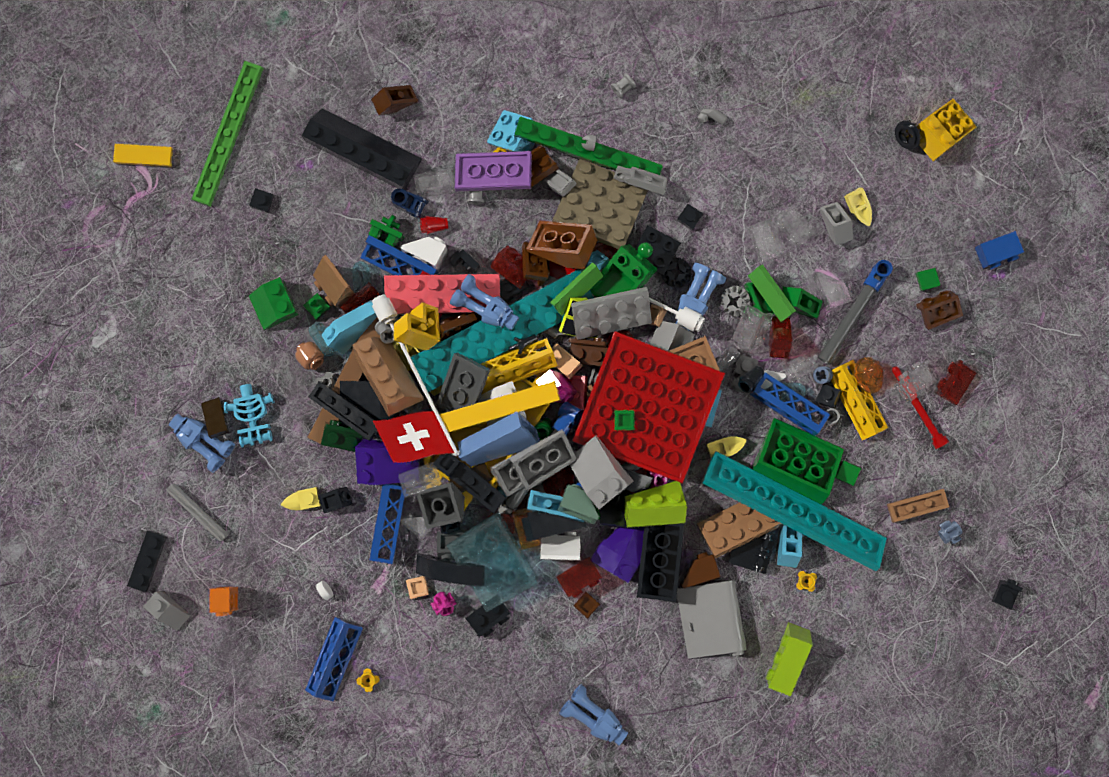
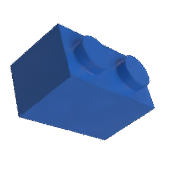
M1016 231L975 247L983 269L989 266L990 269L1002 265L1001 262L1005 260L1008 263L1019 259L1018 255L1024 252Z

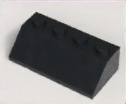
M684 523L644 526L637 590L638 598L670 602L677 601Z

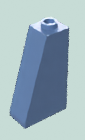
M515 412L457 442L460 450L458 456L462 461H465L470 466H474L523 451L540 442L537 429L519 412Z

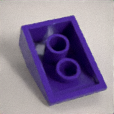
M363 439L355 447L357 484L383 485L420 480L419 459L411 462L394 463L381 440L369 441Z

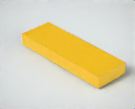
M115 144L113 162L115 164L171 167L173 148Z

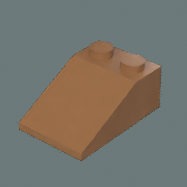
M324 255L313 274L316 279L314 284L319 291H325L327 294L325 299L330 306L335 305L339 309L353 299L356 294L331 260Z

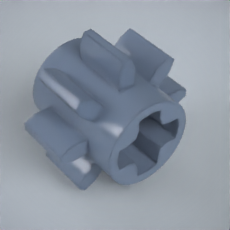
M946 520L939 525L941 530L938 531V535L944 543L956 544L962 540L959 535L963 531L957 522L953 521L951 523L949 520Z

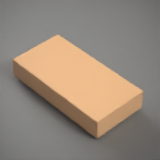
M558 343L552 347L558 365L555 368L570 380L583 365Z

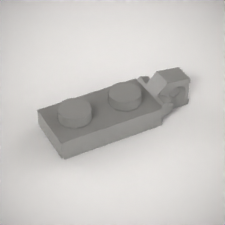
M617 166L614 179L664 195L667 185L666 177L636 167L628 169Z

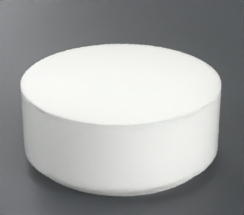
M324 580L316 585L318 593L324 600H329L334 596L332 589Z

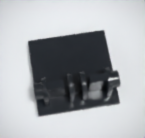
M647 225L635 249L638 251L639 245L644 242L651 244L653 253L646 259L657 268L656 272L664 275L681 243Z
M626 492L619 493L599 509L600 524L638 529V527H627L624 516L625 496L632 494L627 493L626 495Z
M765 533L733 549L728 563L766 574L776 537Z

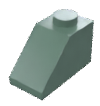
M575 484L567 485L557 511L595 524L599 516L590 498L582 490L583 488Z

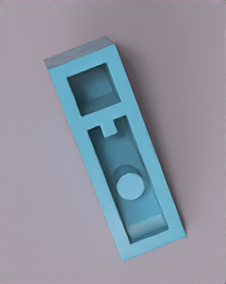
M372 300L334 320L325 329L322 337L328 347L342 354H345L351 348L352 344L357 341L377 317L372 308Z
M530 491L527 510L532 512L539 510V514L550 513L584 522L581 519L557 511L562 496Z
M782 525L778 543L777 565L797 568L802 557V534Z

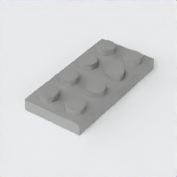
M647 287L571 303L577 340L652 323Z

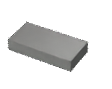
M559 169L541 180L562 197L577 184L574 179Z

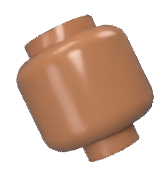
M303 342L298 345L295 358L303 368L316 370L323 364L324 353L314 342Z

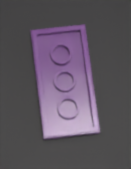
M531 151L456 154L455 191L531 189Z

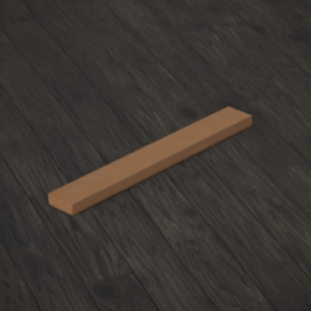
M377 317L358 338L357 342L368 337L380 338V335L375 331V325L379 321ZM353 350L333 387V390L340 394V381H359L363 373L354 357ZM322 408L307 438L321 444L325 421L330 422V419H339Z

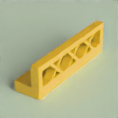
M547 338L526 346L521 355L527 354V356L522 359L519 358L521 355L518 354L519 349L481 363V365L491 368L483 388L485 393L513 381L514 383L558 366ZM544 346H546L547 348L540 352L537 351L539 348H542ZM509 361L508 364L501 365L502 362Z
M854 360L833 369L831 381L835 388L842 391L840 399L862 441L887 429L888 426ZM875 419L877 420L878 424L880 425V428H878V426H877V424H876V422H875Z

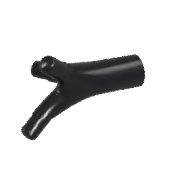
M534 334L524 339L514 337V341L518 343L509 347L508 351L519 348L518 354L521 355L526 346L538 341L537 336Z

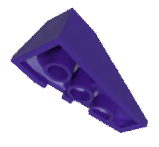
M638 526V529L616 528L611 536L599 544L590 561L629 583L641 562L644 526Z

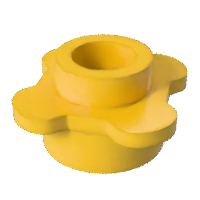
M800 571L798 573L799 580L796 583L797 589H807L809 592H813L817 575Z
M369 668L365 669L363 675L356 679V683L361 685L366 692H371L373 686L380 681L379 676H375Z

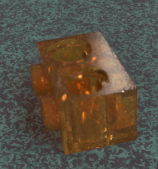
M527 508L513 511L521 550L540 546L539 539L526 541L521 519L528 517L527 513L532 512L527 510Z

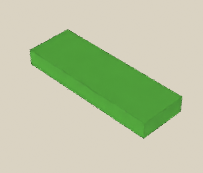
M592 262L550 303L563 316L570 298H581L603 277L602 273Z
M763 264L748 275L780 322L796 312Z

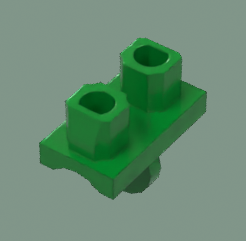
M391 215L389 219L383 216L381 222L386 225L371 219L369 223L371 226L370 236L379 240L382 233L388 235L385 243L394 248L399 241L402 242L404 239L403 233L392 228H400L401 224L395 222L396 216Z

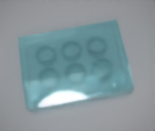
M499 512L483 520L447 544L457 563L465 564L469 562L485 566L484 585L470 586L486 612L538 583L536 573Z

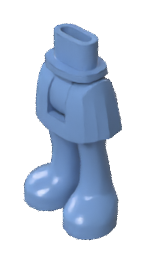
M695 262L692 268L695 272L694 280L687 294L681 295L678 311L686 306L703 316L708 310L706 304L714 288L717 285L724 284L727 278L712 270L699 299L695 297L710 268Z
M471 274L465 277L461 290H456L450 300V304L454 307H465L482 316V322L502 328L505 326L512 330L519 320V317L513 314V310L499 296L492 297L481 291L476 286L475 277ZM467 295L486 304V308L468 298Z
M176 414L169 423V426L174 429L173 432L186 449L193 448L208 461L207 469L212 473L217 471L225 462V459L220 455L225 458L229 457L235 447V443L230 440L223 442L216 437L210 439L206 425L192 418ZM203 439L204 441H206L208 444L214 447L220 453V455H217L216 453L211 451L209 448L203 445L200 442V440Z
M580 684L573 692L571 699L594 714L597 719L594 720L571 700L564 704L559 714L565 718L573 717L584 723L591 729V735L620 745L628 735V732L622 729L623 726L620 724V721L609 708L603 710L587 697L585 686Z

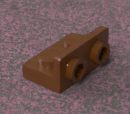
M542 145L531 151V187L559 169L557 163L547 154Z
M524 242L522 244L523 276L525 279L537 280L538 286H543L550 276V270L547 269L548 260L527 252L526 248L529 242Z
M942 291L938 296L925 298L916 304L917 309L922 313L925 328L928 330L963 316L959 297L952 291Z
M457 314L440 320V341L475 324L477 320L475 314Z
M576 336L575 339L569 338V343H571L570 354L582 365L601 367L609 347L605 339L593 338L592 341L586 340V338L577 340Z

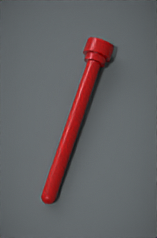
M893 367V374L932 435V444L935 449L949 443L946 435L943 436L942 433L938 432L899 367Z

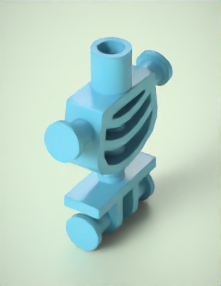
M251 384L241 385L242 397L234 399L233 404L224 402V413L234 411V416L237 420L249 422L250 428L237 430V433L240 435L248 433V437L239 436L241 448L247 444L253 446L255 441H258L259 444L266 440L273 441L271 430H268L267 433L261 432V430L271 428L270 424L257 426L256 422L266 415V404L270 402L275 403L271 392L265 397L261 394L253 395ZM239 406L246 407V410H240ZM261 410V413L255 416V413ZM239 413L247 414L248 419L242 418ZM255 431L257 433L256 437L253 436V432Z

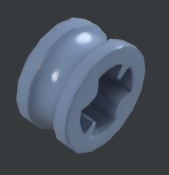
M827 366L818 367L813 373L814 380L819 384L828 383L833 377L832 370ZM825 371L824 375H826V378L821 379L822 375H820V372Z

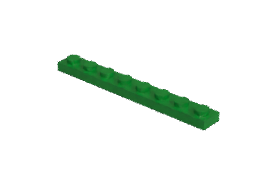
M521 116L514 133L515 137L615 171L617 166L628 169L636 167L660 175L663 166L597 142L595 143L594 151L586 150L581 145V143L586 144L582 137Z

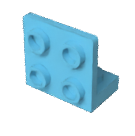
M504 110L487 143L511 152L531 151L535 143L515 137L514 133L520 116L530 120L533 119Z

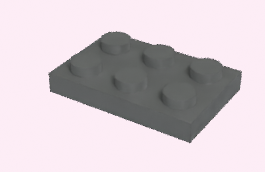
M458 352L455 353L436 406L449 412L477 404L490 369Z

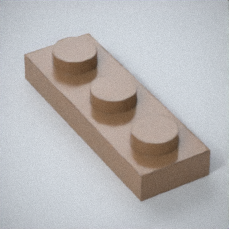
M939 489L888 503L887 507L891 521L894 523L949 508L945 490Z

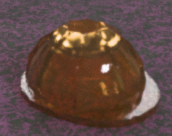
M864 357L855 364L854 376L864 391L875 393L882 387L884 368L878 360Z

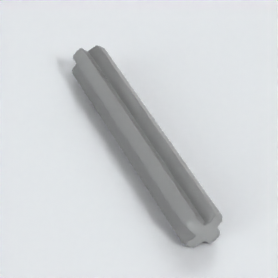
M171 484L167 488V492L219 541H223L228 536V533L176 484Z

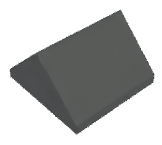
M452 482L416 491L426 529L463 520L465 497Z

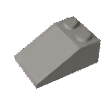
M597 435L574 453L577 460L571 463L570 466L585 493L598 509L633 482L632 478Z

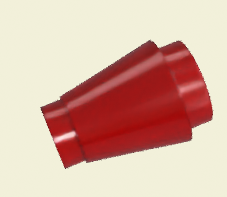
M432 216L420 218L421 233L428 235L448 229L447 218Z

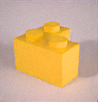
M422 302L393 324L394 341L421 350H429L440 341L438 308Z

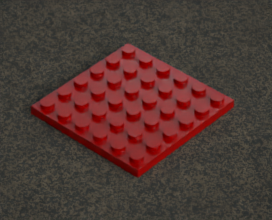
M614 331L573 441L585 445L597 435L615 458L683 483L725 373ZM615 410H634V430H615Z

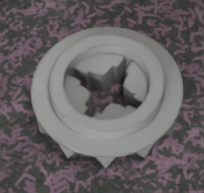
M732 286L725 289L726 291L721 295L723 311H726L730 316L743 315L750 306V297L747 291L740 286ZM732 297H739L737 300L738 305H731L733 301Z

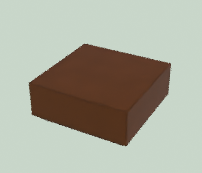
M585 591L573 606L588 619L599 607L600 603Z

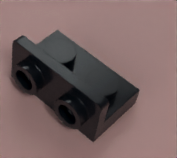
M496 594L465 619L477 633L478 637L483 635L486 638L494 631L492 627L497 623L501 626L509 620L508 615L510 611Z

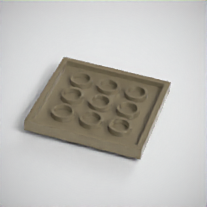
M579 159L571 177L577 184L562 197L552 222L592 225L597 241L619 249L621 246L626 245L648 190L614 179L615 172Z

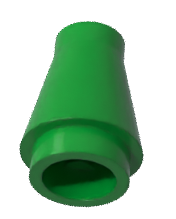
M549 418L542 419L541 422L534 426L537 429L540 441L549 437L552 432V421Z

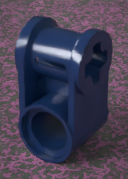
M401 188L395 189L391 193V201L394 207L415 218L420 219L422 217L421 213L425 205L428 204V200ZM403 195L405 200L398 203L395 201V197Z

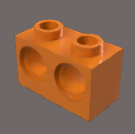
M238 587L210 588L209 613H216V616L232 615V611L238 610Z

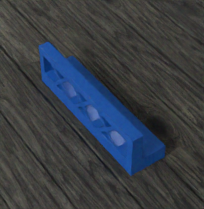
M370 235L365 241L367 245L360 258L392 275H402L400 268L405 266L412 268V275H420L422 271L430 275L438 274L437 269ZM371 247L378 250L379 258L372 260L366 257ZM392 257L395 259L397 266L388 268L385 266L383 259Z
M764 373L756 389L750 393L752 397L814 436L819 434L830 416L829 413L767 373ZM765 379L773 384V391L767 392L761 388ZM778 392H787L790 401H781ZM794 403H804L806 412H798ZM817 412L824 416L819 425L812 421L810 413Z
M391 484L382 485L370 561L393 564L406 487ZM390 488L402 490L400 499L394 503L389 498ZM388 500L391 503L389 507H387ZM399 502V508L397 509L395 504ZM393 506L397 511V518L389 522L385 515L386 511ZM384 520L388 523L386 526H384ZM396 521V525H395V529H394V527H393L391 524ZM390 525L394 531V536L386 542L382 532ZM381 538H382V540H383L385 543L380 546ZM393 540L392 547H390L388 543ZM387 545L391 551L390 559L378 558L379 549Z
M334 617L305 691L314 697L334 701L362 632V627ZM349 628L354 629L353 636L347 640L346 635ZM346 647V654L340 658V650ZM338 665L339 671L332 677V669ZM331 684L332 688L329 695L323 694L325 687Z

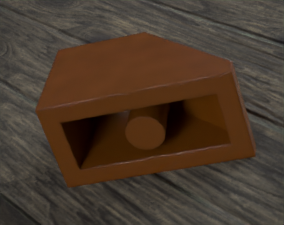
M411 85L383 87L371 99L379 116L396 113L418 102Z
M703 552L696 555L697 559L692 560L681 582L683 589L721 577L713 554L708 555V552Z

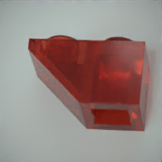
M771 316L768 344L769 357L789 359L793 341L790 318L780 322L776 316Z

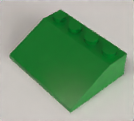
M773 418L752 470L822 505L830 495L844 449Z

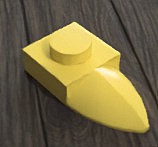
M858 188L845 195L844 198L850 212L854 213L861 223L870 226L872 209L864 189Z
M730 436L708 443L706 446L711 458L715 451L729 457L742 449L746 439Z
M314 487L297 491L284 499L281 506L290 510H305L319 507L321 503L318 496V488Z

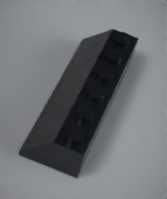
M323 108L309 120L301 135L305 142L397 189H407L422 161V158Z

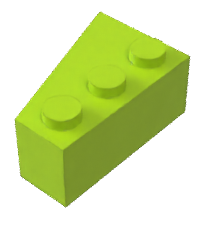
M674 481L625 496L624 516L627 527L679 524L686 521L687 504L680 482Z
M788 622L778 652L775 653L772 669H769L766 675L768 688L791 696L813 646L810 630Z

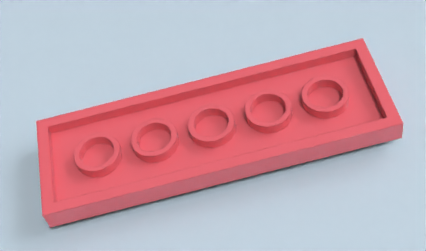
M468 274L384 276V294L387 298H390L398 315H405L411 312L422 302L437 307L438 314L476 313L465 307H454L450 304L452 295L456 290H461L462 282ZM471 274L475 277L476 286L481 291L492 297H500L499 274ZM467 295L468 298L486 308V304Z

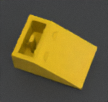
M951 99L916 126L917 129H921L920 135L922 139L919 146L932 161H935L977 126L963 111L961 106L954 99Z

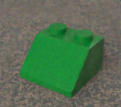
M280 277L261 285L249 295L263 330H267L299 315L287 286Z

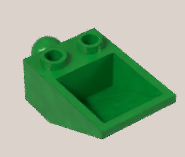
M646 242L641 243L638 251L630 244L621 246L602 270L603 277L590 289L591 293L597 298L643 288L657 271V268L646 259L653 253L652 245Z

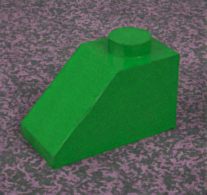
M783 287L782 292L796 310L795 313L815 319L818 318L822 300L802 288Z

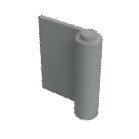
M725 580L684 589L678 588L677 597L688 659L732 653V656L743 655V651L747 650L735 580Z

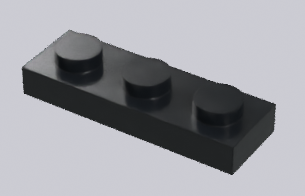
M152 531L146 532L127 584L128 587L142 592L148 591L167 536Z

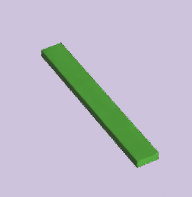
M244 61L194 191L193 201L211 207L263 72L262 66Z

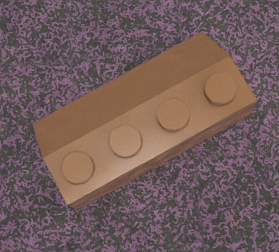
M368 337L352 344L354 357L388 416L424 400L392 343H383L380 338Z

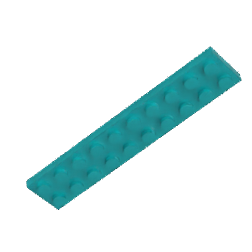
M577 269L509 305L511 310H513V314L519 317L512 330L505 326L502 328L489 325L480 320L438 342L429 350H423L412 356L411 359L427 391L430 392L443 385L455 353L458 352L481 364L502 354L509 347L518 343L514 341V337L524 339L534 334L538 335L562 322L564 315L561 316L550 302L581 273L580 270ZM590 290L581 297H586L587 299L594 298Z
M717 451L714 452L703 484L874 571L880 568L886 537Z

